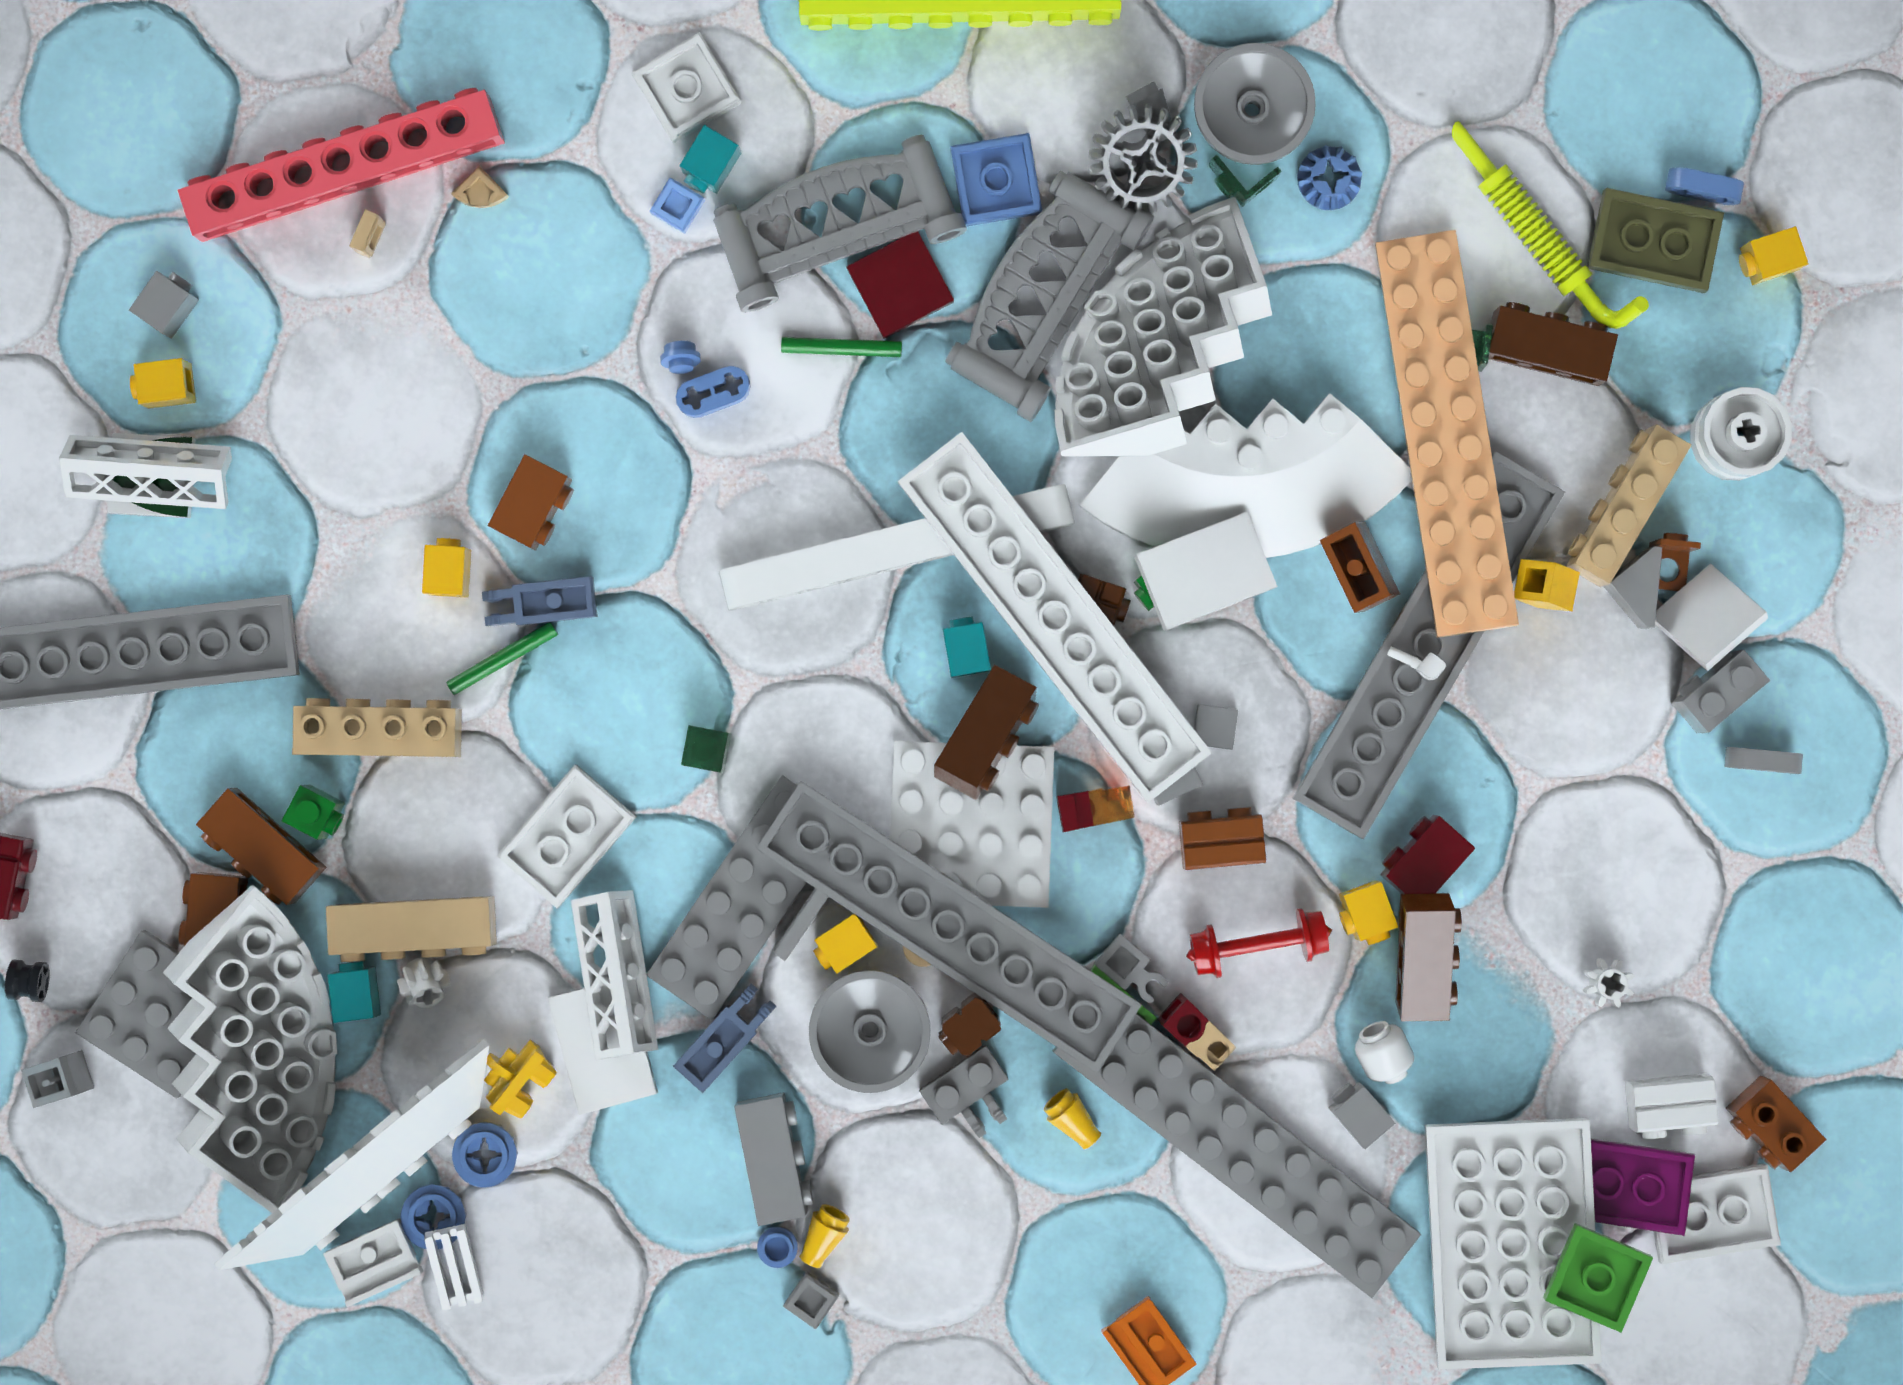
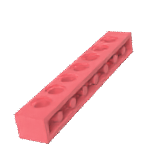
M477 88L465 89L454 95L455 99L441 104L438 100H433L420 104L416 107V112L404 116L401 113L385 115L378 120L379 124L364 128L362 125L352 126L342 130L340 137L328 141L325 138H316L303 143V149L287 153L286 150L275 151L264 156L263 162L251 166L249 163L232 165L226 169V174L214 178H211L210 175L195 177L187 182V187L178 189L192 236L201 242H205L505 144L491 98L485 89L478 91ZM454 117L465 118L464 128L460 132L450 134L446 131V126L450 119ZM417 129L426 130L427 137L421 145H409L408 139L413 131ZM381 141L388 143V151L385 156L379 159L371 158L370 152L374 144ZM348 154L350 156L348 167L342 171H334L332 167L334 159L338 155ZM304 166L311 167L312 174L310 179L302 184L295 183L297 170ZM264 179H272V191L266 196H258V184ZM227 191H234V203L229 208L220 209L219 199L221 195Z

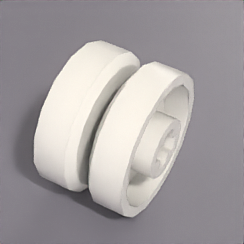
M1740 387L1711 399L1697 412L1690 431V444L1696 461L1707 473L1722 480L1740 481L1771 470L1785 457L1792 440V423L1786 407L1775 395L1760 388ZM1737 429L1742 431L1743 436H1738Z

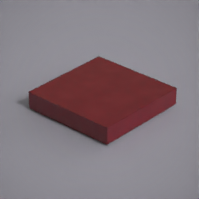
M918 231L906 235L846 266L883 339L954 303V299Z

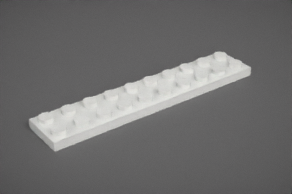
M963 432L955 436L898 481L901 488L1146 803H1149L1212 754L1211 750Z

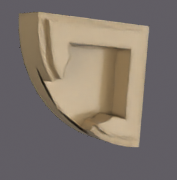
M480 166L451 193L459 202L475 208L492 207L502 203L509 197Z

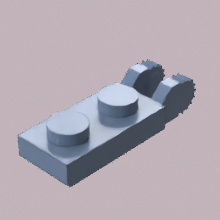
M592 576L512 585V588L482 592L483 601L489 603L513 599L515 612L511 614H490L484 617L485 626L514 623L517 626L598 617L594 577Z
M752 983L731 1006L727 1005L673 1065L678 1072L702 1093L756 1035V1029L776 1008L772 1001L764 1003L749 1024L737 1014L744 1004H748L753 999L755 992L758 990Z

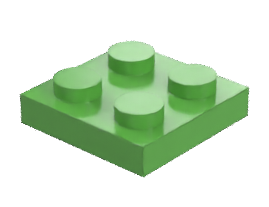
M1574 1223L1543 1298L1549 1303L1622 1333L1653 1257L1648 1253Z

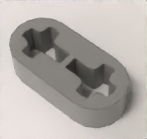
M1726 747L1724 767L1801 774L1803 754Z

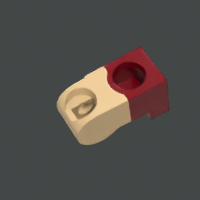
M1182 993L1157 1018L1163 1027L1214 1071L1236 1048Z

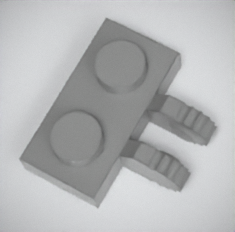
M986 1045L919 1090L942 1125L961 1112L978 1138L986 1134L985 1126L969 1106L982 1098L989 1113L999 1124L1007 1120L1004 1112L990 1092L1009 1079Z

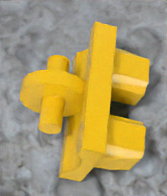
M529 1040L519 1054L508 1048L501 1058L489 1053L486 1064L492 1070L485 1077L484 1081L492 1086V1089L485 1096L491 1103L490 1109L498 1115L506 1111L518 1118H523L533 1103L532 1097L521 1090L528 1079L544 1088L555 1077L557 1072L554 1066L545 1058L538 1044Z

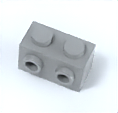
M1745 650L1732 651L1701 678L1696 675L1678 689L1680 695L1671 704L1696 733H1709L1770 682V679Z

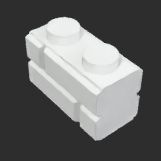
M1703 1073L1625 1081L1629 1127L1636 1133H1642L1643 1139L1667 1137L1666 1130L1682 1129L1683 1135L1707 1133V1126H1715L1719 1123L1715 1080L1711 1075Z

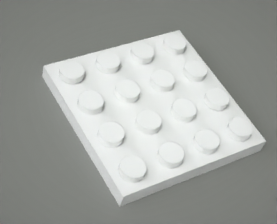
M894 741L890 839L991 906L1049 908L1054 747L1016 745L1009 758L1002 756L997 764L996 769L1000 770L990 791L987 792L983 789L977 800L934 777V764L947 743Z

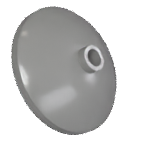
M1263 43L1241 44L1219 54L1209 63L1201 75L1194 98L1197 125L1209 145L1219 154L1232 161L1250 165L1274 162L1295 150L1306 137L1312 125L1316 107L1313 84L1301 63L1288 52ZM1248 104L1256 105L1259 109V114L1249 116L1245 112V106Z
M858 971L836 980L821 994L810 1017L809 1042L817 1064L835 1083L856 1092H883L904 1083L922 1064L930 1042V1020L922 999L905 981L886 972ZM867 1022H874L878 1026V1033L874 1036L865 1035L863 1025Z

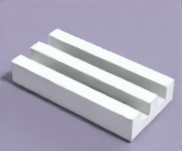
M465 1224L425 1232L424 1240L442 1310L451 1309L453 1304H458V1307L465 1306L467 1301L474 1300V1303L483 1302V1293ZM453 1236L458 1237L471 1290L464 1291L451 1241ZM441 1239L455 1291L452 1294H449L436 1240Z

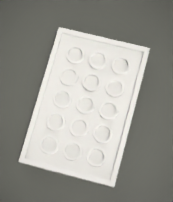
M1588 1118L1425 1125L1436 1362L1438 1370L1602 1363L1600 1324L1549 1303L1543 1298L1574 1223L1595 1231L1590 1120Z

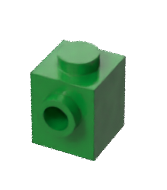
M300 785L281 821L317 840L327 839L329 835L333 836L338 830L344 818V814L341 811L346 803L312 785Z

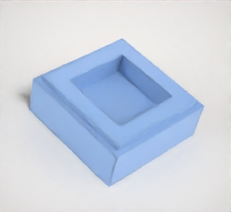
M669 178L649 212L685 234L705 202V198L674 179Z

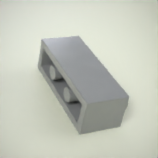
M784 1092L737 1102L734 1108L758 1226L806 1217L808 1212L807 1205L813 1204V1197L809 1180L802 1181L799 1166L805 1165V1156L801 1140L794 1142L791 1126L797 1125L794 1102H786Z

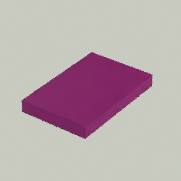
M1591 1138L1595 1222L1685 1236L1695 1154Z

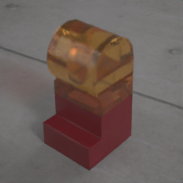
M1130 785L1056 796L1062 832L1135 817Z

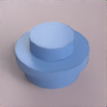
M674 341L664 346V353L660 356L661 365L669 368L670 372L684 374L691 372L693 367L701 362L700 353L696 351L694 343L690 341Z
M784 1227L767 1229L760 1236L757 1244L760 1259L766 1265L773 1268H781L790 1264L798 1250L796 1237L790 1230Z

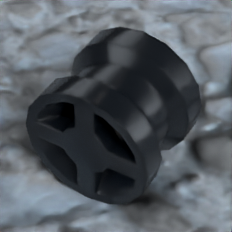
M12 960L8 966L5 978V994L7 999L19 1000L21 997H29L32 1002H43L48 991L50 970L47 962H36L34 965H26L23 960Z

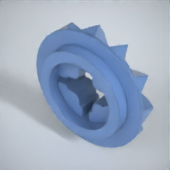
M1325 145L1310 152L1302 161L1298 170V187L1305 200L1314 207L1322 210H1336L1348 205L1356 197L1361 186L1362 171L1357 164L1355 156L1350 155L1342 147H1328ZM1327 162H1329V167H1332L1333 173L1346 174V176L1336 180L1333 189L1334 194H1332L1327 181L1313 180L1325 173Z
M481 1122L471 1125L457 1137L453 1146L452 1160L455 1170L464 1181L477 1187H492L503 1182L512 1173L518 1152L513 1136L504 1130L501 1125ZM484 1138H486L489 1150L502 1154L489 1160L487 1171H485L482 1158H475V1156H469L468 1154L480 1150Z
M434 1184L423 1186L411 1193L404 1202L401 1210V1225L408 1239L418 1247L427 1249L424 1240L425 1232L434 1231L430 1220L417 1218L430 1211L432 1200H434L437 1212L444 1213V1215L450 1214V1216L438 1222L436 1230L465 1224L467 1213L464 1210L462 1199L451 1191L449 1187ZM457 1236L451 1237L452 1243L458 1238ZM441 1239L436 1240L438 1249H442Z

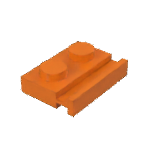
M1149 1296L1119 1316L1112 1324L1101 1329L1104 1337L1139 1385H1169L1197 1365L1194 1358Z

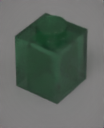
M688 725L681 765L724 773L732 733Z

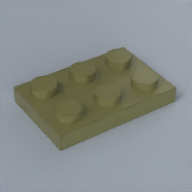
M1606 188L1602 193L1587 267L1591 270L1706 293L1709 289L1724 213Z

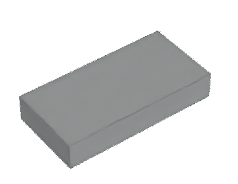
M816 888L813 890L773 949L775 955L784 961L787 960L829 898L827 895Z

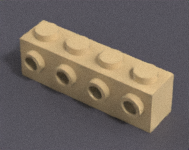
M1657 424L1645 431L1641 429L1629 446L1628 450L1632 454L1625 466L1620 464L1611 476L1608 485L1612 488L1605 500L1600 498L1591 510L1588 520L1592 522L1585 534L1580 533L1570 546L1568 554L1571 555V558L1566 567L1580 572V576L1599 587L1609 585L1686 456L1691 444Z
M306 698V706H293L292 755L461 757L462 709L451 708V700H427L426 708H411V700L386 699V707H370L371 699H346V707L330 706V699Z
M494 896L326 906L328 955H340L341 962L364 961L365 953L381 952V960L406 958L405 951L421 950L422 958L446 956V949L461 948L462 955L486 954V947L497 944Z

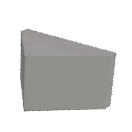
M1654 546L1645 549L1620 569L1609 585L1603 586L1636 627L1640 629L1655 628L1662 547Z
M82 1050L21 1070L33 1108L94 1089Z

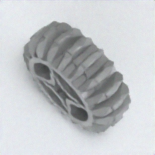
M1134 104L1130 105V118L1124 119L1123 114L1117 110L1114 112V118L1118 125L1114 127L1110 122L1104 120L1101 123V128L1108 136L1094 134L1092 138L1097 146L1102 147V149L1089 150L1090 159L1101 161L1089 167L1091 175H1103L1095 182V187L1097 190H1101L1110 186L1106 192L1107 200L1112 201L1120 195L1119 201L1122 209L1127 207L1129 201L1134 202L1135 212L1142 209V203H1149L1150 212L1156 213V201L1159 199L1162 200L1167 208L1172 206L1171 197L1169 196L1171 191L1180 198L1185 195L1184 189L1178 184L1179 181L1185 184H1192L1193 176L1184 171V169H1196L1197 160L1185 156L1197 151L1196 144H1183L1192 134L1189 128L1176 132L1182 123L1179 116L1172 118L1169 123L1165 122L1168 116L1167 108L1162 107L1157 118L1152 117V104L1145 105L1144 115L1137 116V108ZM1149 129V132H1146L1143 139L1137 143L1118 142L1124 134L1132 130ZM1161 133L1175 147L1177 154L1175 166L1167 163L1166 159L1156 152ZM1149 147L1150 160H1154V162H1144L1137 171L1136 158H1132V156H1142ZM1111 152L1119 155V159L1126 162L1130 167L1125 184L1119 181L1111 170L1109 164ZM1156 175L1163 178L1165 175L1168 177L1164 182L1155 187L1137 189V186L1139 187L1144 178Z

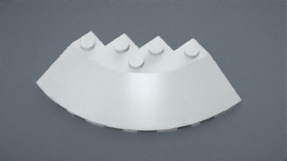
M1235 197L1207 206L1188 215V222L1177 226L1171 231L1165 228L1155 234L1156 240L1141 251L1135 249V251L1131 252L1114 268L1116 274L1101 290H1095L1086 303L1084 315L1076 326L1075 331L1070 332L1061 356L1063 362L1059 377H1056L1055 428L1062 456H1148L1187 444L1179 411L1215 401L1208 368L1244 358L1238 326L1272 316L1267 285Z
M1329 393L1304 423L1276 400L1272 399L1247 429L1220 406L1215 404L1191 434L1184 430L1187 444L1148 456H1119L1079 506L1108 527L1153 548L1248 512L1265 557L1269 558L1318 546L1321 544L1319 540L1354 522L1366 521L1391 502L1412 481L1410 467L1361 418Z
M252 885L190 939L164 970L163 974L174 985L192 997L167 1028L178 1041L196 1053L172 1085L184 1098L200 1110L176 1139L189 1154L273 1213L301 1189L309 1175L307 1170L313 1161L316 1150L320 1151L324 1141L322 1134L328 1115H331L336 1091V1083L334 1082L335 1054L338 1053L336 1031L333 1028L332 1013L329 1005V995L322 975L318 972L310 954V950L280 909Z
M485 1039L480 1041L431 1083L419 1090L398 1110L387 1116L358 1141L353 1148H349L335 1159L324 1171L310 1181L306 1187L298 1190L278 1207L276 1211L257 1225L245 1239L235 1244L214 1265L219 1270L304 1255L315 1245L321 1251L340 1235L335 1228L359 1208L364 1214L367 1213L401 1184L396 1178L404 1171L410 1177L428 1162L424 1154L448 1134L454 1140L472 1125L468 1117L480 1108L489 1050L487 1041Z

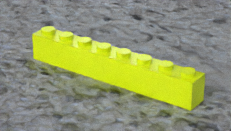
M799 0L801 25H808L809 29L817 31L832 29V24H848L850 29L866 30L872 28V24L888 23V27L892 29L911 28L912 23H928V26L931 28H949L952 26V22H968L970 27L984 28L992 26L993 21H1008L1010 26L1026 27L1032 25V21H1048V24L1052 26H1067L1072 24V20H1088L1090 25L1101 26L1111 24L1112 19H1119L1121 13V0Z

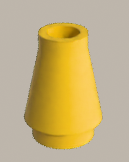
M1067 1088L1055 1094L1044 1106L1043 1110L1048 1115L1047 1121L1076 1141L1083 1149L1089 1148L1100 1138L1101 1132L1096 1128L1077 1093L1072 1094Z
M822 1204L819 1210L814 1211L812 1214L805 1244L799 1256L800 1259L812 1267L821 1268L824 1260L848 1233L849 1228L847 1225L850 1218L841 1210L827 1204Z

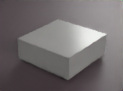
M1198 704L1194 730L1207 747L1233 750L1238 710Z
M806 1271L783 1304V1307L814 1329H817L838 1299L839 1293Z

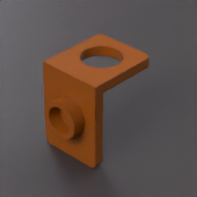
M1664 533L1663 539L1649 542V548L1654 546L1662 547L1661 560L1664 558L1674 560L1678 565L1679 572L1677 577L1670 582L1662 581L1659 578V589L1679 591L1687 584L1689 554L1692 551L1699 550L1701 543L1688 541V535Z

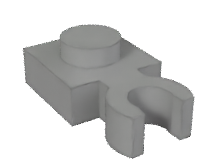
M1120 933L1094 962L1095 966L1124 990L1134 982L1137 985L1140 997L1148 1003L1154 1001V998L1146 992V985L1149 981L1156 980L1164 987L1168 985L1167 980L1160 973L1147 972L1144 969L1151 959Z

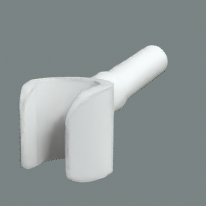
M1392 646L1387 654L1410 665L1427 680L1437 679L1446 667V663L1431 652L1423 661Z

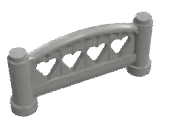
M916 135L903 141V150L897 155H878L846 160L803 174L771 191L746 210H739L735 203L726 204L714 210L715 218L713 221L739 290L736 294V299L741 312L756 311L775 303L779 297L774 283L925 229L930 244L943 243L965 233L967 227L961 213L955 212L930 142L925 140L924 135ZM892 174L902 177L903 185L897 210L871 192L870 186L875 180L886 181ZM854 188L864 190L866 196L859 224L833 205V198L837 194L843 193L848 195ZM818 201L824 202L828 206L822 237H819L796 220L795 213L799 208L807 207L810 209ZM779 215H785L790 219L784 251L758 233L757 228L761 222L770 221L773 223L774 219Z
M1059 171L1049 188V192L1054 195L1053 202L1034 218L1010 246L986 287L975 316L969 341L964 345L956 342L945 361L951 365V370L1018 409L1017 414L1030 422L1033 421L1051 390L1050 386L1038 379L1120 243L1135 251L1154 219V215L1143 209L1137 212L1128 206L1122 209L1120 201L1116 199L1108 201L1106 193L1097 190L1096 187L1070 172L1066 174ZM1070 217L1076 222L1087 246L1058 248L1051 244L1050 237L1053 233L1060 231L1058 225L1061 219ZM1049 251L1055 255L1067 281L1036 282L1030 278L1029 273L1034 266L1039 265V255ZM1022 286H1031L1046 315L1014 316L1009 311V305L1012 301L1018 299L1017 292ZM1010 320L1014 324L1025 349L993 350L989 347L988 340L992 335L998 333L997 325L1000 321Z

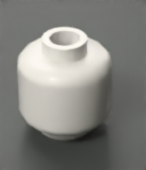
M1379 1021L1368 1025L1360 1031L1359 1039L1355 1044V1052L1366 1076L1373 1081H1385L1386 1084H1394L1407 1076V1070L1414 1062V1054L1403 1030L1394 1024Z

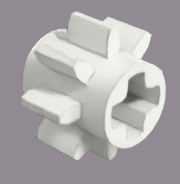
M417 958L410 961L403 968L405 977L397 980L401 996H406L408 1005L415 1004L420 1008H428L438 1004L445 997L443 988L451 985L447 970L442 969L440 961L436 960L433 962L429 958Z
M1599 958L1597 959V969L1593 972L1584 970L1583 973L1590 978V985L1586 986L1583 992L1597 994L1595 1005L1602 1007L1606 999H1610L1611 1004L1619 1008L1621 1007L1619 998L1624 996V994L1633 996L1634 992L1628 989V980L1633 979L1635 976L1633 973H1622L1620 971L1623 961L1615 959L1611 967H1608L1607 963ZM1604 976L1616 982L1613 990L1606 988L1601 983Z

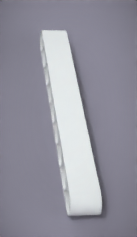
M1065 484L1013 496L1041 533L1075 524ZM926 518L736 565L720 570L719 575L728 610H736L954 554Z

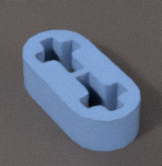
M1677 167L1669 169L1665 190L1671 194L1723 205H1738L1741 202L1744 182L1732 177Z
M724 367L683 383L677 390L676 403L681 412L686 416L692 418L703 417L745 400L750 392V380L739 367ZM728 375H733L735 380H743V384L738 386L739 393L732 396L728 390L717 394L715 392L716 388L726 384L725 377ZM691 389H695L698 394L711 391L712 396L702 399L700 401L701 408L694 410L691 404L684 405L683 401L689 398L688 391Z

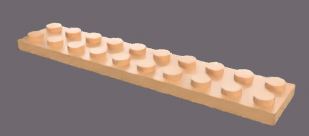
M1456 230L1376 242L1375 249L1436 637L1440 638L1518 626L1517 609Z

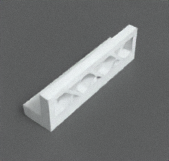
M69 435L59 456L64 493L67 498L226 509L228 505L226 474L232 461L231 447ZM74 472L87 473L97 482L93 486L75 484ZM116 475L127 476L137 485L133 489L122 488L112 479ZM157 478L168 479L178 488L173 492L162 491L152 482ZM197 481L214 482L216 495L202 494L192 485Z
M633 890L610 891L571 900L595 1059L600 1060L658 1050ZM593 904L598 906L600 919L595 928L588 923L586 906ZM598 944L605 950L606 960L602 968L594 962L593 952ZM604 984L611 990L612 1001L608 1008L600 1001L599 992ZM610 1024L617 1030L620 1046L618 1048L608 1049L606 1031Z

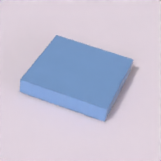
M1029 133L950 146L960 209L966 227L1039 215L1042 212Z

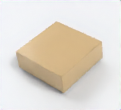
M365 209L349 246L358 254L368 258L372 257L385 228V221L378 214Z

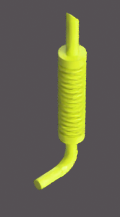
M1457 121L1454 123L1452 128L1453 140L1485 179L1478 188L1484 196L1489 194L1490 197L1487 200L1495 202L1492 205L1494 208H1500L1498 211L1499 215L1504 213L1505 216L1502 219L1510 221L1507 224L1509 228L1511 226L1515 227L1512 230L1513 233L1519 232L1520 235L1517 238L1525 240L1522 243L1524 247L1527 244L1530 246L1527 249L1528 252L1534 251L1535 254L1532 257L1540 259L1537 263L1545 265L1542 268L1543 271L1549 270L1550 273L1547 276L1549 278L1553 276L1555 279L1552 282L1560 284L1557 289L1563 296L1573 291L1598 323L1614 329L1627 326L1648 309L1649 303L1642 296L1636 297L1618 311H1613L1603 304L1585 281L1593 273L1586 265L1583 267L1580 265L1583 262L1582 259L1578 261L1575 259L1578 254L1575 252L1572 255L1570 251L1573 248L1565 246L1568 243L1567 240L1561 241L1563 235L1560 233L1557 236L1556 232L1558 229L1550 227L1553 225L1552 221L1547 223L1546 219L1548 216L1544 215L1542 217L1541 213L1543 210L1541 208L1539 210L1536 209L1538 206L1537 202L1532 204L1533 197L1529 196L1527 198L1526 194L1528 191L1526 189L1524 191L1521 190L1523 187L1522 183L1517 185L1518 178L1514 177L1512 179L1511 176L1514 173L1507 164L1497 169L1461 122Z

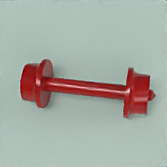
M1302 908L1296 909L1298 928L1218 943L1213 926L1206 925L1204 931L1190 934L1191 949L1186 957L1194 962L1197 975L1213 974L1216 978L1222 977L1220 958L1301 944L1306 962H1310L1315 955L1329 952L1328 937L1332 929L1325 924L1322 911L1304 912Z

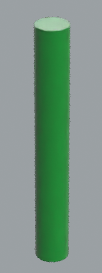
M782 337L781 353L901 357L902 341Z
M548 622L446 682L452 694L456 695L559 634L552 622Z

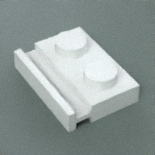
M400 1218L323 1253L339 1291L341 1290L345 1298L346 1307L423 1272L422 1266L419 1265L415 1256L414 1248L402 1228Z

